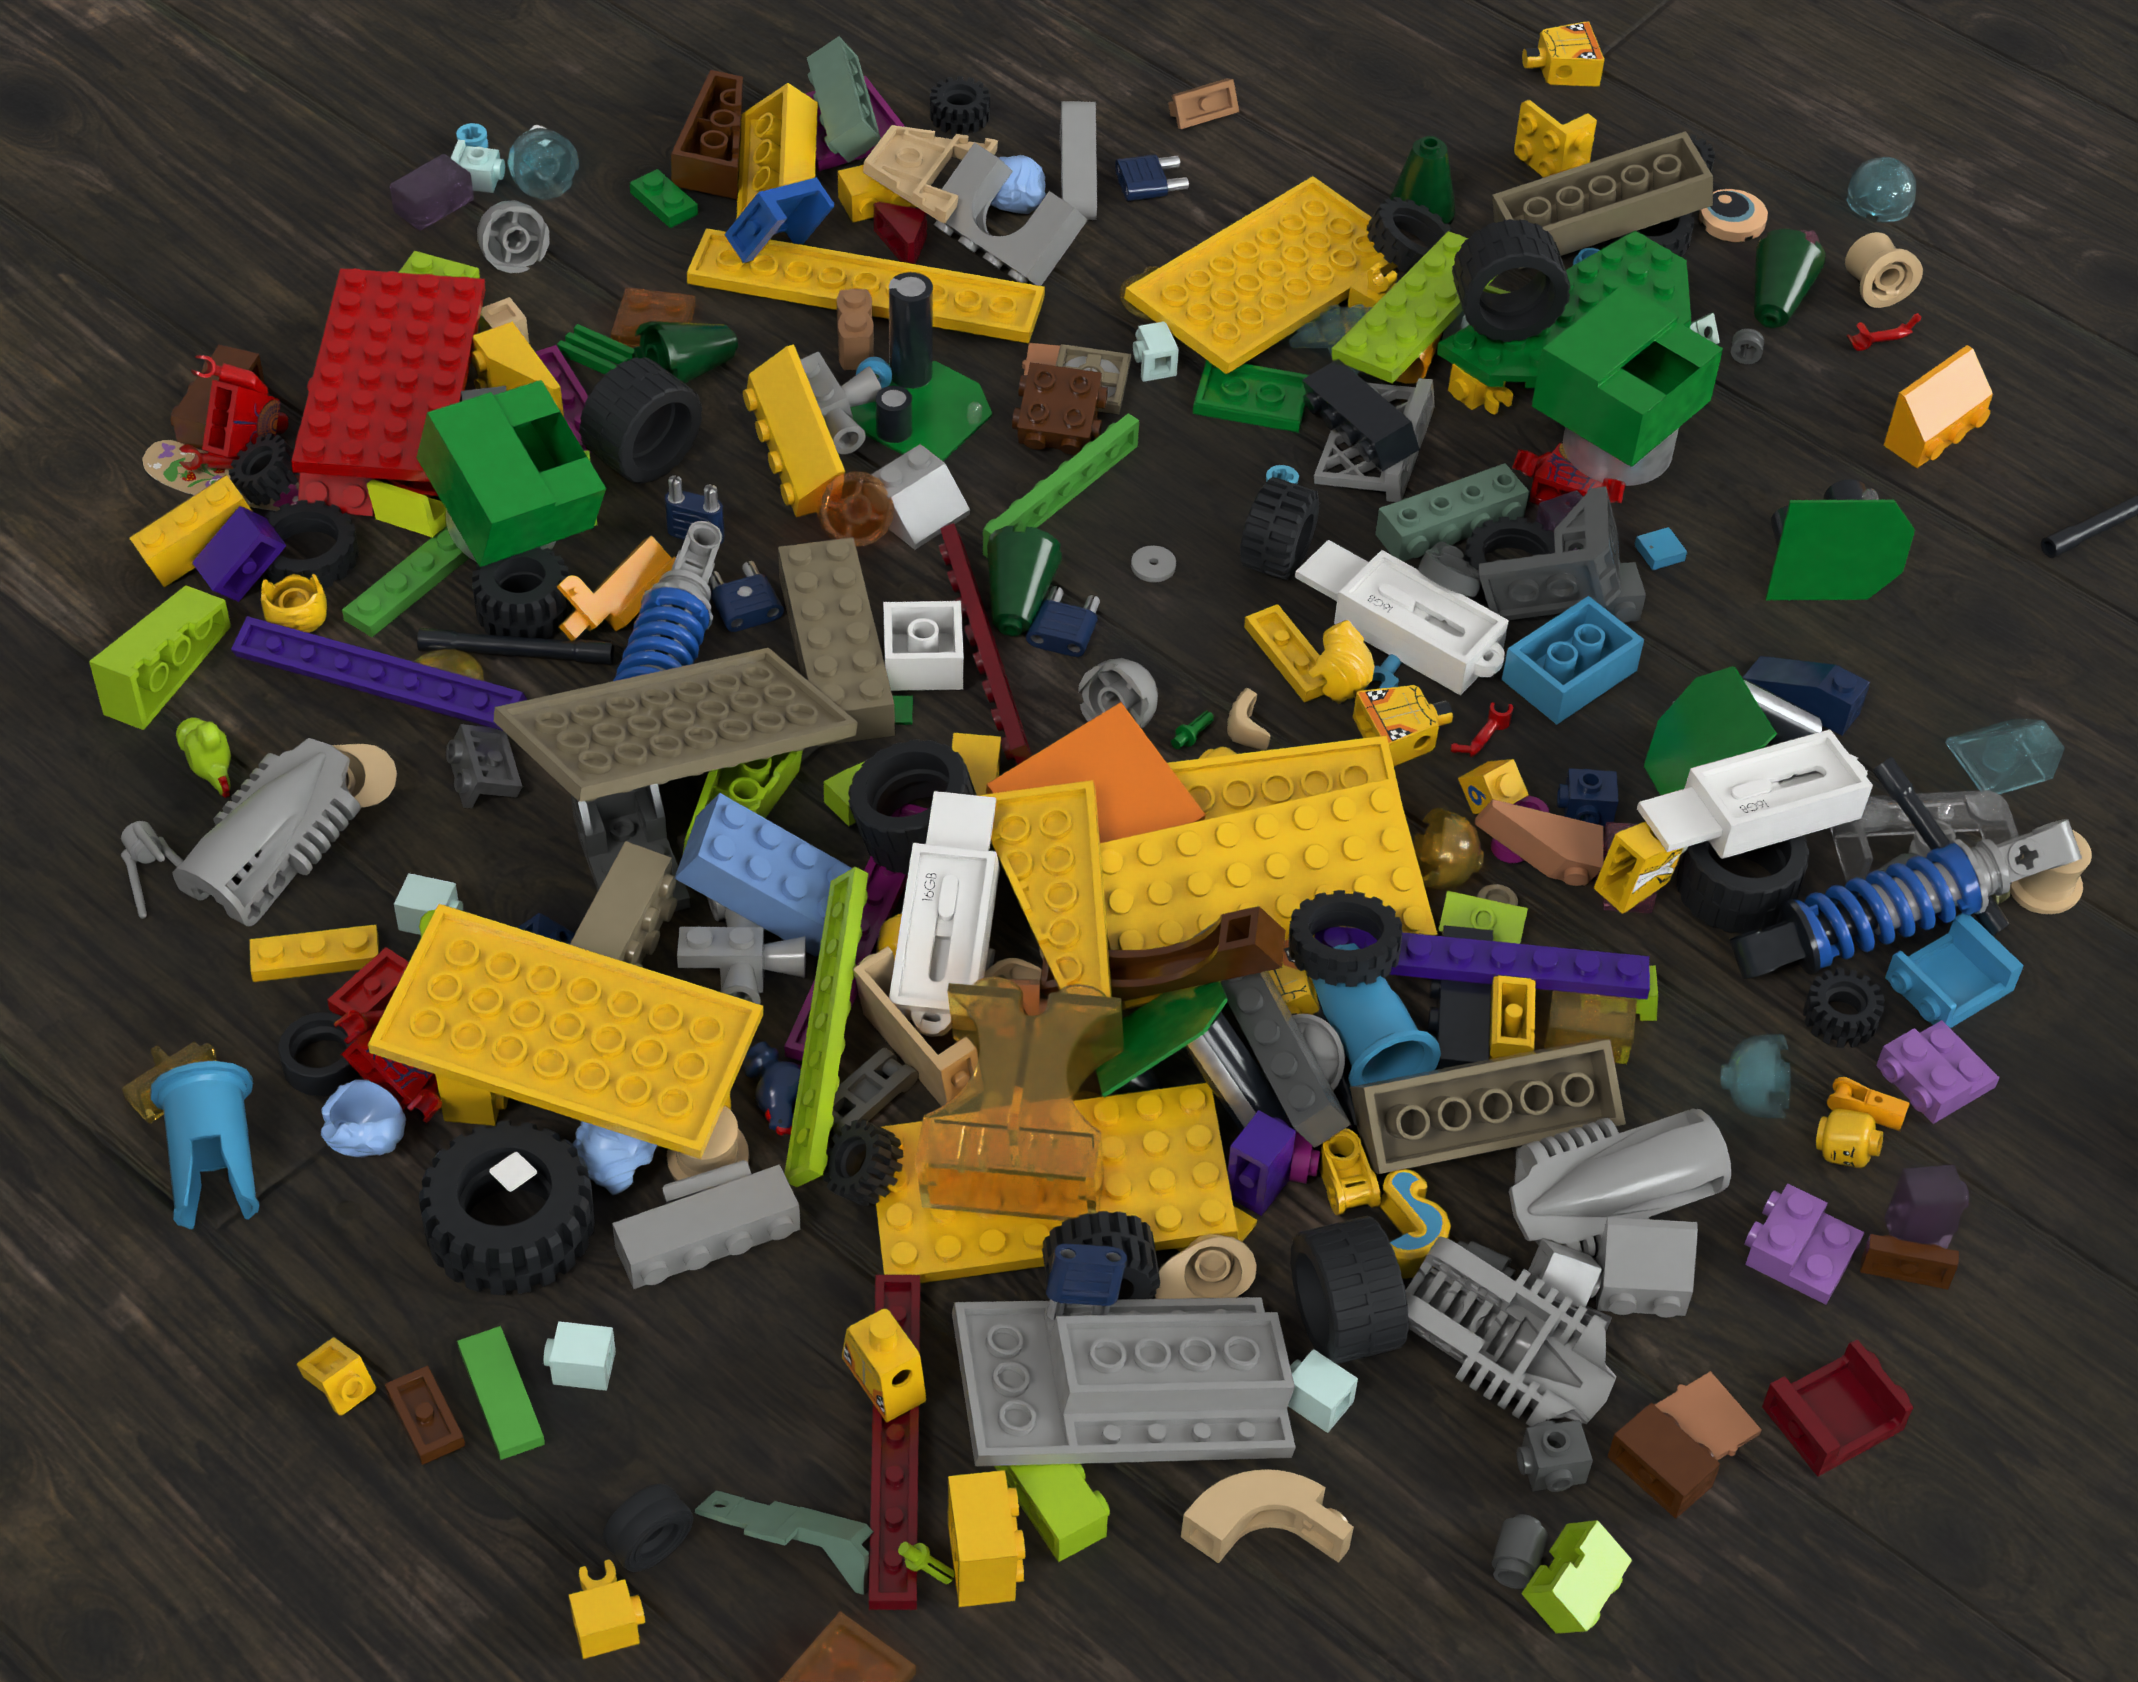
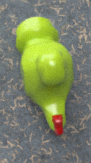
M199 718L184 720L177 728L176 738L179 747L185 752L190 768L197 776L209 781L224 798L229 797L231 785L227 772L231 761V753L225 733L211 721L206 722Z

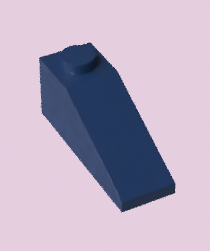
M1760 656L1743 676V678L1817 715L1821 720L1822 726L1841 736L1844 735L1861 713L1870 684L1869 681L1835 664Z

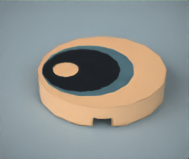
M1723 189L1713 192V206L1701 209L1698 219L1700 223L1703 222L1706 226L1705 230L1710 235L1723 241L1743 242L1745 237L1753 236L1752 239L1759 237L1765 230L1768 211L1764 203L1750 193L1735 189Z

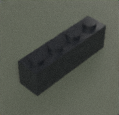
M1339 359L1302 379L1306 391L1303 399L1312 414L1318 413L1330 430L1336 429L1348 446L1354 445L1366 462L1372 461L1378 468L1384 471L1420 450L1412 421Z
M1444 925L1442 936L1493 941V930ZM1431 979L1429 998L1437 999L1436 1007H1430L1428 1032H1435V1038L1439 1043L1441 1056L1435 1070L1489 1060L1491 984Z

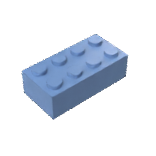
M719 793L696 816L675 879L753 923L764 927V929L784 940L806 936V952L817 957L820 952L830 882L852 868Z

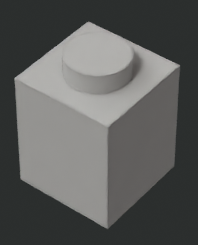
M1542 1238L1528 1270L1531 1274L1527 1281L1533 1286L1539 1278L1545 1282L1539 1294L1547 1296L1553 1287L1559 1291L1555 1299L1563 1302L1567 1296L1573 1300L1571 1305L1577 1307L1581 1305L1586 1308L1589 1298L1594 1297L1600 1288L1602 1268L1589 1254Z

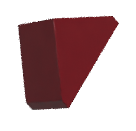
M884 202L874 203L875 233L900 262L916 264L927 238V213L917 208Z

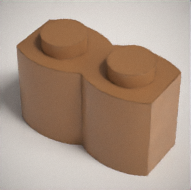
M867 289L841 290L837 296L839 362L844 370H857L858 365L869 357H874L872 297Z

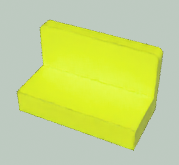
M375 479L367 483L376 520L432 538L447 526L446 508L442 501Z

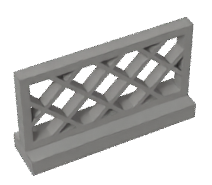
M1419 378L1416 387L1367 383L1388 402L1395 399L1408 400L1395 408L1412 421L1419 448H1421L1435 408L1433 379ZM1336 429L1331 430L1314 474L1315 484L1386 491L1387 501H1401L1419 451L1384 471L1378 468L1372 461H1363L1354 465L1349 459L1360 455L1359 450L1352 446L1344 451H1340L1337 445L1343 443L1344 440ZM1338 464H1342L1346 468V470L1339 473L1327 472L1328 469ZM1375 467L1381 472L1380 478L1364 476L1362 474Z

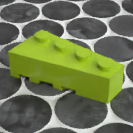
M185 585L91 659L89 663L103 715L144 730L231 628L226 601Z
M803 750L774 755L768 759H757L738 764L735 767H724L709 771L685 838L683 853L696 816L719 793L766 818L798 774Z

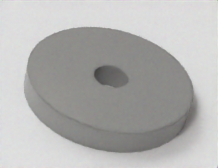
M1145 546L1133 554L1131 568L1133 573L1144 581L1162 582L1169 579L1175 573L1176 558L1171 551L1164 547Z

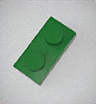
M658 169L629 182L630 193L669 228L698 215V204Z

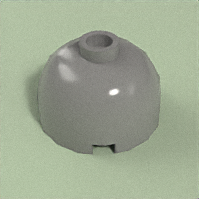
M516 200L501 201L491 206L481 217L477 227V242L484 257L498 270L507 273H522L530 269L526 266L533 265L537 260L540 262L545 256L549 246V229L542 216L531 206Z
M1118 658L1103 661L1086 672L1079 684V692L1082 691L1084 701L1080 704V708L1088 722L1122 702L1142 729L1150 722L1157 708L1158 690L1155 680L1142 665L1128 659Z

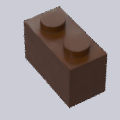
M1652 1402L1614 1434L1607 1456L1675 1519L1713 1487L1721 1464L1715 1459L1714 1454L1708 1447L1693 1440L1681 1429L1673 1416L1662 1412Z

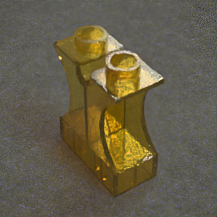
M985 977L977 980L973 985L948 983L947 993L953 1039L960 1041L967 1037L977 1049L978 1062L972 1077L960 1093L944 1106L923 1116L915 1158L922 1207L1059 1221L1074 1219L1086 1213H1097L1100 1210L1104 1183L1101 1131L1092 1126L1082 1116L1073 1100L1081 1084L1095 1069L1123 1051L1121 998L1107 997L1102 991L1092 986L1081 984L1063 987L1058 993H1050L1046 1009L1039 1015L1030 1016L1024 1013L1022 989L1010 980L1000 977Z

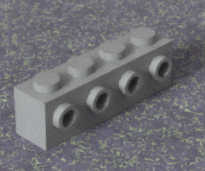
M779 1164L612 1223L615 1248L633 1289L644 1285H656L672 1275L686 1270H697L703 1268L711 1261L728 1255H739L745 1253L753 1246L770 1240H781L788 1237L793 1232L800 1230L799 1203Z

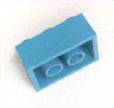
M1587 596L1509 647L1502 681L1557 725L1636 672L1644 639L1594 599Z

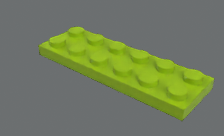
M1448 231L1331 348L1332 360L1339 359L1349 367L1393 383L1463 311L1453 281L1452 266L1455 263L1456 253L1459 252L1461 245L1468 238Z

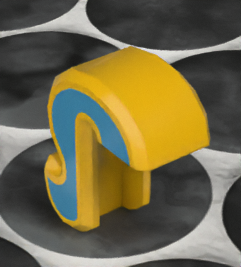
M1401 1169L1392 1171L1386 1176L1383 1184L1385 1192L1381 1197L1380 1208L1403 1234V1236L1390 1242L1395 1252L1401 1276L1407 1279L1414 1278L1438 1237L1448 1239L1451 1225L1447 1213L1437 1203L1425 1199L1427 1182L1415 1171Z

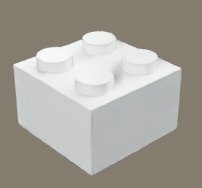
M961 601L883 602L884 662L891 691L963 689L964 657Z

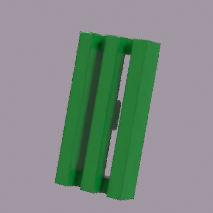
M579 324L574 327V334L569 332L565 336V342L560 340L557 343V347L564 357L602 374L617 367L616 364L635 358L633 348Z

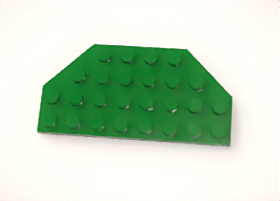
M1633 231L1566 269L1571 288L1569 290V302L1566 304L1563 314L1556 319L1550 328H1546L1542 333L1528 337L1525 340L1502 342L1501 340L1488 339L1486 336L1478 334L1472 326L1468 325L1438 343L1437 355L1455 364L1488 387H1503L1504 381L1525 382V388H1535L1542 348L1622 284L1627 285L1678 315V322L1690 329L1691 309L1687 260L1652 241L1645 235Z

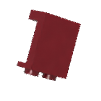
M1857 1339L1848 1344L1842 1357L1792 1384L1785 1376L1770 1383L1762 1405L1765 1412L1817 1477L1903 1431L1913 1410L1905 1390L1901 1386L1894 1384L1882 1369L1876 1355L1866 1350Z

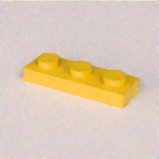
M1276 604L1246 616L1244 628L1304 703L1324 695L1322 693L1323 686L1326 683L1324 675L1320 674L1312 678L1308 673L1316 665L1317 658L1320 655L1282 608Z
M376 925L249 939L250 967L253 982L360 970L379 954Z

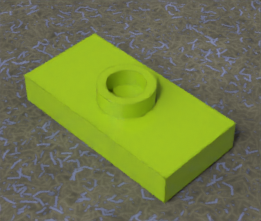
M1447 891L1438 931L1443 932L1444 925L1493 930V941L1520 944L1528 908Z

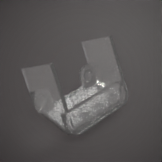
M1982 790L1916 793L1932 817L1948 824L1954 832L1980 831L1983 840L1990 839L1995 844L2019 836L2007 801L1995 792ZM1890 795L1869 796L1861 819L1830 827L1846 883L1855 877L1865 880L1869 873L1873 856L1867 836L1915 834L1916 828ZM2020 851L2019 856L2015 857L2016 864H2019L2018 861L2023 856L2022 851Z

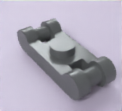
M887 1048L879 1050L839 1085L835 1093L832 1111L834 1117L832 1126L833 1136L835 1133L842 1136L841 1127L845 1124L851 1126V1121H869L898 1094L910 1090L918 1079V1071L908 1064L901 1065L896 1061L897 1056ZM888 1075L889 1078L885 1080L881 1076ZM846 1107L850 1112L843 1117L838 1111Z

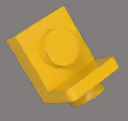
M335 1337L296 1364L303 1378L325 1393L333 1410L339 1415H344L376 1391V1386L361 1357Z

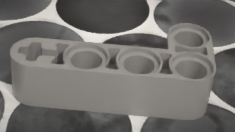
M1061 101V199L1075 207L1087 220H1096V102Z

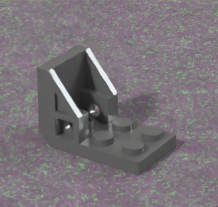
M1606 486L1591 488L1554 529L1555 553L1479 564V578L1489 610L1507 620L1563 613L1587 596H1590L1602 607H1607L1621 594L1618 531ZM1577 547L1582 548V549H1580V550H1573V551H1571L1572 549L1577 548Z
M658 784L633 789L627 793H616L599 797L594 801L579 802L571 795L573 817L578 837L598 891L625 841L671 857L672 875H676L678 865L667 839L665 813ZM676 880L673 890V898L677 899L675 911L691 908L690 897L685 884Z

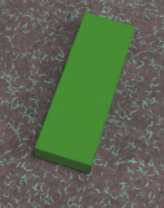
M501 1326L458 1340L457 1343L461 1357L500 1460L545 1445L543 1433Z

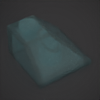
M2014 718L1948 737L1946 740V745L1985 799L2053 779L2065 749L2044 720Z

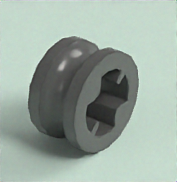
M1741 329L1737 331L1733 336L1731 355L1734 360L1742 364H1753L1759 361L1763 353V336L1754 329ZM1743 344H1749L1748 348H1750L1751 346H1754V347L1751 348V349H1747V348H1746L1747 345H1745L1744 347H1741V345H1743Z

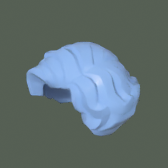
M1023 155L999 157L1013 172L990 205L1013 213H1031L1046 196L1045 175L1042 168L1033 159Z
M367 1079L354 1080L345 1085H339L337 1091L329 1097L322 1107L325 1123L321 1128V1136L328 1146L343 1155L351 1157L381 1156L395 1150L396 1144L404 1136L406 1117L399 1101L387 1089Z
M581 1121V1126L577 1128L575 1133L576 1140L573 1142L578 1156L583 1158L586 1163L589 1179L593 1180L595 1184L605 1187L612 1195L619 1194L633 1183L635 1169L641 1165L650 1164L657 1147L655 1144Z

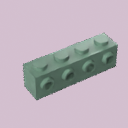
M838 36L807 57L810 68L808 78L815 87L816 93L813 94V97L818 102L821 110L819 120L826 129L827 136L824 137L825 142L834 154L840 153L849 163L877 145L881 137L859 58L842 38Z
M1504 463L1379 508L1375 535L1390 554L1399 560L1406 561L1424 555L1426 550L1432 549L1438 542L1444 541L1447 545H1453L1458 541L1471 537L1472 531L1476 527L1482 528L1483 523L1492 519L1495 522L1499 520V517H1509L1510 520H1516L1517 517L1524 518L1529 491Z

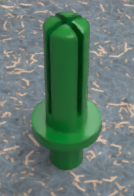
M1204 711L1189 725L1183 724L1177 727L1175 731L1176 737L1171 740V745L1175 749H1180L1183 745L1187 747L1194 745L1197 739L1196 736L1214 721L1213 714L1209 711Z

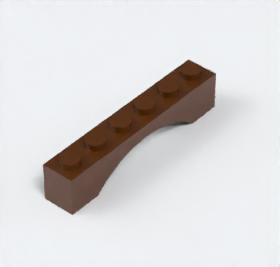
M1260 906L1222 914L1216 923L1202 934L1174 945L1146 950H1108L1112 1004L1280 969L1283 962L1286 930ZM1043 957L1040 992L1063 1011L1070 1013L1046 959Z

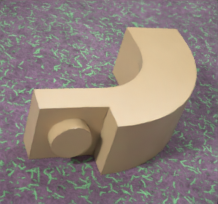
M1253 1470L1227 1477L1203 1492L1183 1515L1181 1538L1217 1563H1220L1234 1544L1247 1533L1262 1528H1280L1297 1534L1339 1563L1350 1548L1354 1527L1348 1523L1347 1519L1339 1511L1322 1506L1326 1487L1291 1472Z

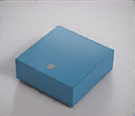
M1669 527L1636 537L1635 547L1652 570L1683 562L1686 559V549Z

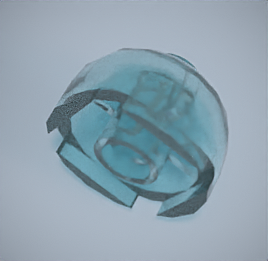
M545 128L528 130L519 136L509 150L507 161L509 173L517 186L529 196L538 197L543 200L559 197L567 191L574 182L571 179L575 174V169L578 171L579 168L578 154L572 143L556 131Z
M1892 157L1871 158L1863 162L1853 173L1848 185L1846 200L1850 208L1862 217L1867 218L1869 213L1879 216L1877 220L1879 222L1898 221L1907 217L1911 207L1914 205L1917 182L1911 169L1903 162Z
M1761 1034L1750 1036L1735 1047L1731 1053L1729 1064H1722V1088L1724 1090L1730 1089L1734 1104L1741 1111L1751 1116L1766 1119H1785L1786 1117L1781 1107L1789 1109L1791 1069L1790 1062H1784L1781 1059L1780 1050H1788L1784 1035Z

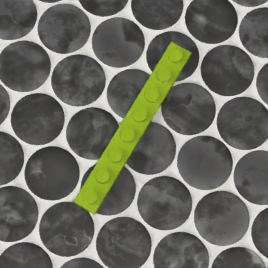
M857 867L848 870L830 882L784 1173L788 1183L795 1187L802 1186L822 1176L828 1162L826 1150L829 1132L834 1122L832 1111L835 1093L840 1083L838 1071L840 1058L845 1048L844 1032L846 1019L851 1010L849 999L852 980L855 977L853 968L857 966L855 959L857 946L862 936V913L868 898L866 887L869 873Z

